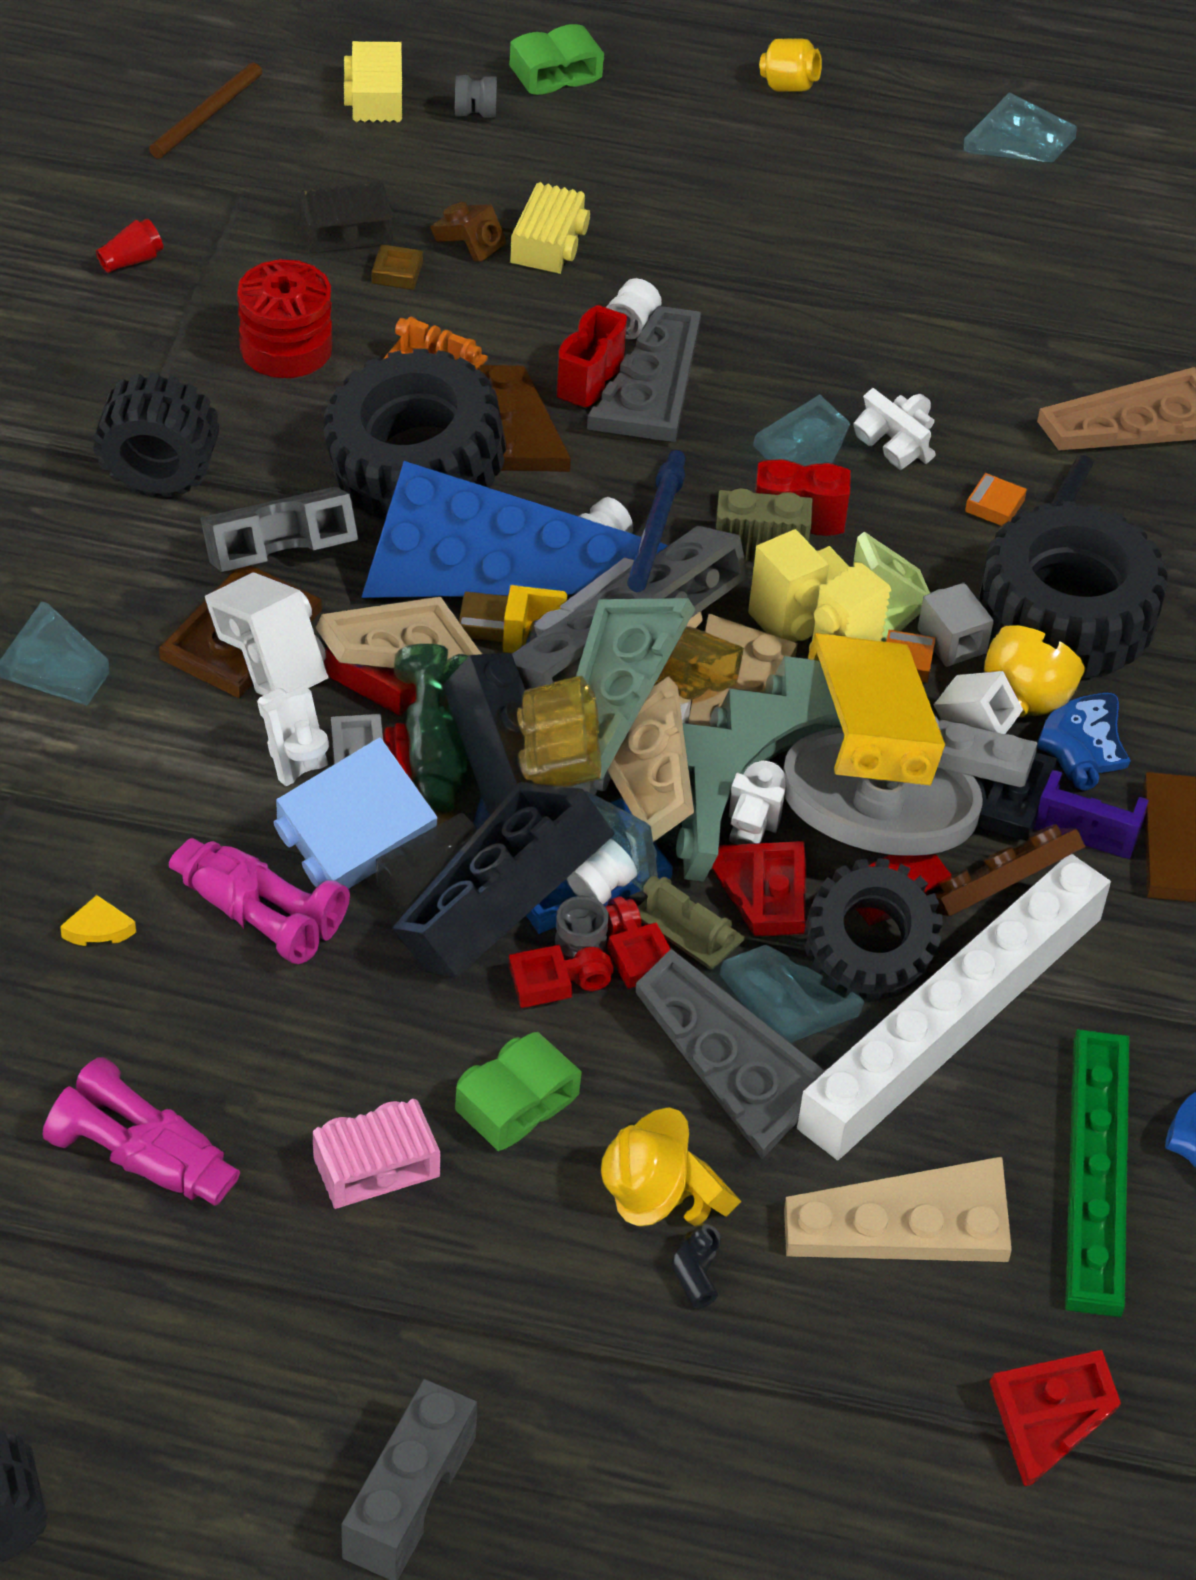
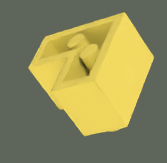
M796 529L756 546L748 613L768 634L792 642L806 640L813 635L814 611L817 609L820 584H826L827 580H833L834 575L840 576L841 571H847L849 566L830 546L816 551Z

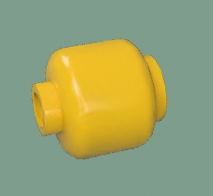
M775 39L769 45L767 53H762L760 57V74L763 78H767L769 86L774 91H808L814 81H818L821 75L822 59L820 51L814 49V46L808 39Z

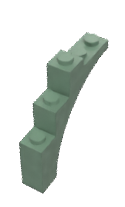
M784 656L775 675L770 674L768 676L765 693L729 688L721 707H715L712 711L710 727L682 723L694 813L682 821V828L677 837L676 854L678 858L683 859L684 879L704 882L718 856L720 821L727 799L731 794L736 773L744 774L746 769L753 763L769 761L780 753L790 750L797 741L807 735L826 729L841 728L820 661Z

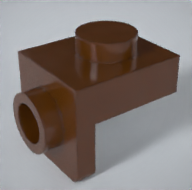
M466 202L453 204L443 211L444 217L430 226L436 242L465 240L475 262L485 260L506 244L505 235L492 204L467 206Z

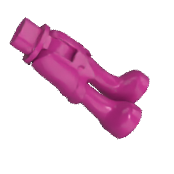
M190 838L172 855L169 861V868L183 875V883L186 886L197 891L204 899L221 909L231 920H236L243 929L246 921L252 924L276 943V950L280 956L295 964L307 962L315 955L319 946V937L325 941L331 939L341 924L349 905V889L337 881L326 880L310 894L280 878L268 868L267 863L261 862L258 858L230 846L221 847L215 841L203 844L194 838ZM259 896L274 903L291 916L286 917L260 902Z
M98 1057L92 1060L81 1070L76 1081V1090L68 1086L60 1094L47 1117L42 1134L46 1141L57 1147L66 1148L80 1136H85L112 1151L110 1161L123 1166L125 1171L141 1175L168 1190L178 1193L184 1192V1196L190 1200L199 1196L214 1206L222 1201L239 1178L240 1171L223 1161V1151L212 1146L204 1134L191 1126L172 1109H166L161 1112L149 1104L120 1079L121 1072L119 1068L105 1057ZM107 1107L136 1126L126 1129L98 1108Z

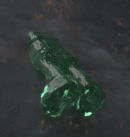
M420 643L401 648L394 657V672L397 678L404 683L415 684L416 687L415 703L408 706L406 721L409 737L411 781L431 809L439 812H450L454 809L455 795L462 790L468 756L443 684L467 659L468 655L457 654L447 660L448 649L445 646ZM441 695L445 698V708L443 706L439 707Z

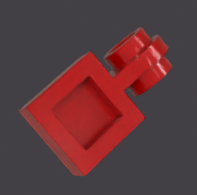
M619 896L610 899L607 906H605L608 912L606 934L609 936L607 950L627 989L636 987V983L671 949L657 922L641 927V916L633 899L625 900Z
M560 944L509 955V967L521 1008L572 998V980L586 991L600 990L609 984L613 973L610 956L598 947L583 948L574 955L573 959L564 960Z

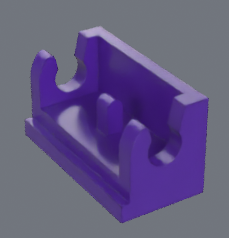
M1052 770L1040 799L1034 829L1039 831L1053 824H1057L1059 828H1077L1085 846L1130 860L1144 822L1149 800L1139 797L1134 812H1130L1102 803L1101 800L1092 797L1089 799L1060 790V785L1058 784L1062 772Z

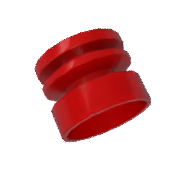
M278 259L261 263L248 270L240 279L237 291L238 316L240 318V352L245 363L256 372L274 378L305 376L323 367L331 357L333 344L332 321L330 319L332 311L331 285L327 276L315 266L298 260Z

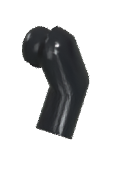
M709 1224L697 1225L693 1231L688 1232L682 1239L672 1259L673 1271L692 1306L697 1309L710 1305L718 1297V1292L706 1272L716 1255V1250L721 1245V1236L718 1230Z

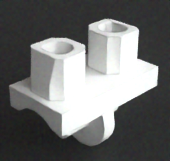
M874 388L863 396L866 410L853 423L855 433L860 440L868 446H872L885 433L892 439L883 446L884 455L899 470H902L916 458L927 464L936 456L935 451L929 447L931 437L929 429L933 426L934 419L928 415L931 402L923 394H916L907 400L900 395L893 403Z
M304 685L290 692L278 688L258 699L260 715L264 718L269 739L267 744L270 756L274 759L278 780L288 786L294 783L301 774L310 770L321 769L328 765L325 753L329 748L327 734L319 728L311 690Z
M770 761L755 762L746 769L744 774L736 773L731 788L729 817L732 818L731 825H733L729 838L730 842L737 845L759 844L762 841L765 830L776 833L781 820L786 785L785 773L775 763Z

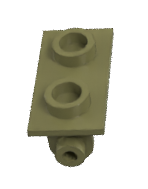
M654 875L645 883L643 893L648 895V898L638 906L641 922L645 925L657 922L665 939L710 970H713L744 941V936L731 928L732 922L729 919H722L701 904H695L688 895L671 885V880L667 877L659 879Z

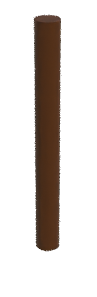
M255 62L248 64L149 146L151 154L157 159L165 156L262 75L261 67Z

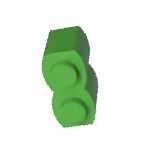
M570 24L561 26L548 34L543 32L527 33L511 41L509 66L531 94H548L565 85L577 87L593 83L602 77L604 52L582 25Z
M533 1032L523 1038L516 1037L504 1045L499 1052L498 1059L487 1062L482 1066L474 1065L463 1073L456 1087L455 1110L494 1148L501 1151L525 1137L539 1122L553 1117L568 1106L579 1095L581 1071L539 1032Z

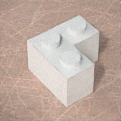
M253 572L204 596L219 640L242 649L256 693L264 696L278 688H282L286 692H290L302 685L310 688L328 678L323 663L326 659L325 649L318 637L314 635L309 619L312 615V609L308 599L300 590Z

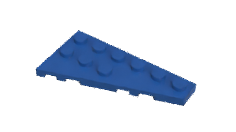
M403 461L361 598L464 596L465 591L509 595L510 585L577 594L623 558L634 560L642 537ZM660 543L657 553H659L669 545Z

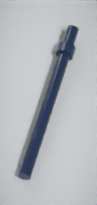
M678 450L670 452L666 463L662 464L658 470L656 495L627 581L628 587L634 592H641L647 586L675 493L681 490L684 483L685 470L683 467L686 457L683 452Z

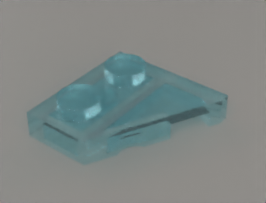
M1009 92L964 138V151L973 154L1054 162L1076 139L1077 126Z
M818 395L758 432L753 446L767 460L783 459L802 466L823 463L833 464L851 423L821 395Z
M44 602L39 604L0 660L1 678L88 706L109 674L108 659L48 603Z
M585 791L615 832V835L610 839L618 843L634 862L637 876L631 882L643 892L644 885L648 879L654 875L658 877L655 859L657 851L653 845L651 826L636 816Z
M763 945L724 960L720 971V976L744 1006L789 1043L860 1016L864 1005L863 999L853 992L847 998H844L822 986V975L806 966L793 963L789 960L788 956L768 945Z

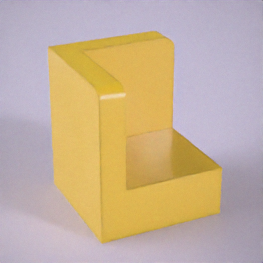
M510 585L504 616L503 652L514 653L525 645L531 623L541 619L547 612L561 609L560 606L567 601V593L558 590Z

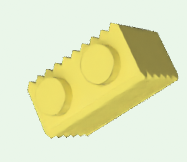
M352 41V56H344V106H353V120L356 122L359 120L364 122L371 120L373 123L376 120H379L381 123L384 120H387L389 123L393 120L397 123L402 120L401 42Z
M541 182L537 183L511 235L510 262L561 274L566 260L573 261L578 247V234L585 235L588 229L590 210L584 209L585 194L582 191L576 193L574 189L568 191L565 187L560 189L557 185L552 188L549 183L545 186Z
M858 562L854 563V567H848L847 571H841L840 576L834 575L833 580H827L826 584H820L817 609L814 611L815 623L812 642L815 633L881 641L884 638L882 632L885 631L883 626L886 624L884 619L887 618L885 613L888 609L886 606L889 605L887 599L890 598L888 592L892 591L889 584L864 564Z

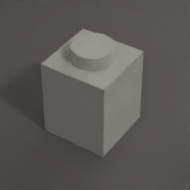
M961 583L946 589H938L931 594L923 596L918 630L924 636L936 637L934 652L943 664L948 667L987 653L994 620L965 583Z

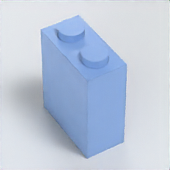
M381 737L276 799L277 819L274 821V826L283 842L289 848L296 845L305 858L302 861L303 869L315 887H318L326 880H333L349 889L436 835L437 816Z

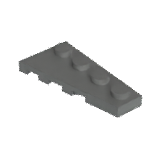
M664 306L656 308L638 336L631 355L627 354L620 364L619 374L613 382L610 381L602 393L601 402L597 407L594 406L588 414L587 430L676 442L700 328L701 312Z
M671 949L636 983V994L760 1158L763 1159L798 1123L803 1091L819 1078L825 1070Z

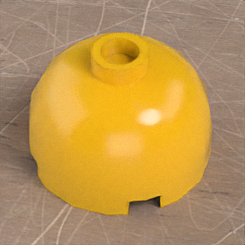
M1019 625L1004 626L1000 629L998 635L993 638L989 646L984 664V673L1004 672L1023 709L1018 717L1051 714L1054 710L1067 704L1075 693L1084 674L1085 667L1081 659L1062 642H1059L1057 649L1042 642L1045 633Z

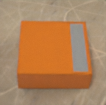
M985 473L967 499L965 512L1002 526L1008 521L1011 522L1012 517L1016 515L1025 501L1027 489Z
M888 629L886 642L908 645L921 681L928 683L936 637Z

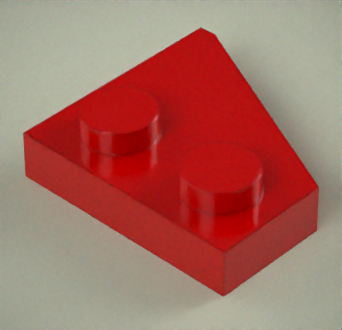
M804 841L720 845L718 856L711 870L753 935L804 934L806 923V851Z
M1103 1350L997 1372L993 1374L989 1381L1024 1487L1033 1485L1115 1413L1121 1404Z

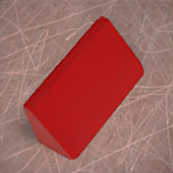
M329 647L325 648L326 659L323 663L328 677L399 716L429 688V682L406 669L340 663Z

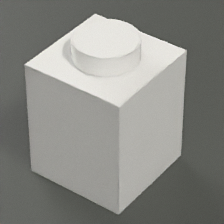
M1003 671L956 675L934 704L941 720L963 723L971 727L1006 734L1023 711Z

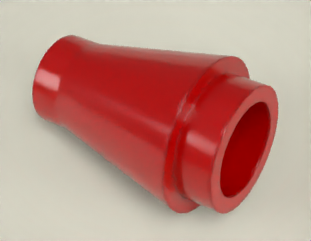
M135 219L108 243L98 248L96 255L103 269L110 273L119 268L156 259V253L162 251L164 245L157 229L149 219L141 222Z

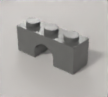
M336 486L200 518L209 562L221 572L268 561V554L284 549L308 547L312 550H317L358 540L350 494Z
M423 1379L341 1524L342 1559L389 1580L399 1579L424 1533L425 1514L440 1480L451 1484L476 1438L477 1401Z

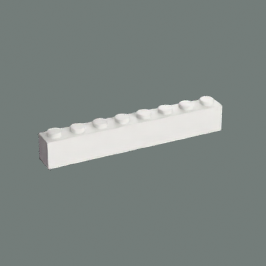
M1073 854L1061 860L803 1091L797 1130L836 1160L842 1158L1101 920L1111 881Z

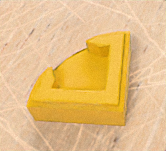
M98 895L60 926L63 939L82 946H86L87 942H104L112 940V944L128 939L136 933L135 921Z

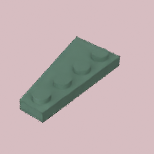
M689 598L598 600L549 765V771L556 780L602 781L695 611Z

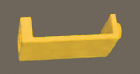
M815 633L807 659L820 661L844 733V739L834 766L835 774L931 786L945 743L908 645Z

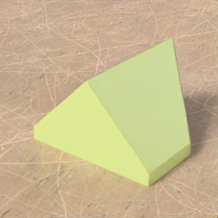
M863 532L857 537L853 567L855 562L864 564L887 582L892 590L888 592L890 598L887 599L889 605L886 606L888 609L885 613L887 618L884 619L886 624L883 628L885 631L882 632L884 638L881 639V641L886 642L888 629L895 631L903 630L920 614L923 596L931 593L919 568L866 532Z

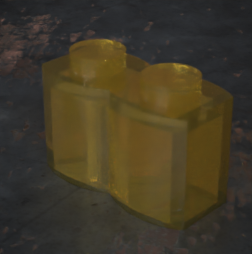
M686 626L654 686L669 676L678 686L679 697L688 700L703 695L708 689L716 692L724 691L738 681L744 648L697 628Z
M583 676L525 690L523 707L517 711L519 727L525 737V749L519 752V762L524 777L527 780H533L535 784L563 787L600 779L601 756L597 737L599 730L598 708L595 694Z

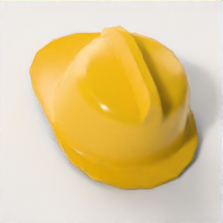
M670 1107L658 1109L644 1116L635 1125H629L621 1129L617 1137L607 1147L602 1158L601 1175L603 1183L615 1197L617 1211L628 1223L639 1227L653 1225L667 1217L681 1198L685 1189L687 1175L686 1160L689 1128L688 1120L679 1110Z

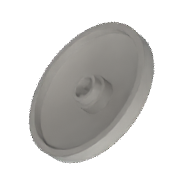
M842 727L826 729L807 735L797 741L786 755L783 772L785 773L786 785L784 797L787 803L806 823L840 842L884 854L928 855L943 852L960 845L976 829L983 798L981 789L972 775L937 767L931 786L836 775L834 766L844 739Z

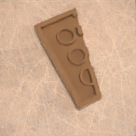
M1192 367L1040 408L1037 422L1058 450L1196 440V368Z

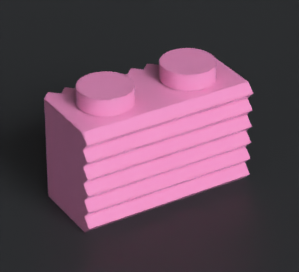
M412 1098L408 1103L388 1102L379 1106L374 1112L370 1111L366 1116L360 1114L355 1119L338 1117L325 1123L322 1128L317 1127L313 1131L315 1164L318 1167L322 1181L325 1183L329 1198L332 1200L333 1208L335 1209L440 1177V1150L416 1099Z

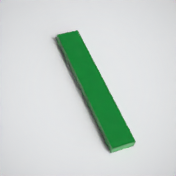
M1076 1029L1073 1043L1065 1310L1121 1318L1125 1308L1129 1036Z

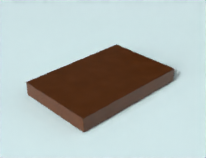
M252 565L235 569L216 589L218 590L254 572L300 590L308 599L312 609V615L309 617L310 622L322 611L321 598ZM206 600L159 647L160 660L239 699L253 685L242 649L219 640Z
M1146 772L1143 781V797L1149 800L1144 818L1147 897L1196 902V777Z

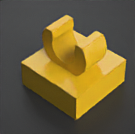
M687 1152L685 1189L676 1206L682 1203L686 1197L694 1196L693 1207L683 1216L687 1222L694 1226L703 1223L707 1219L711 1207L727 1217L742 1201L707 1163L691 1152Z

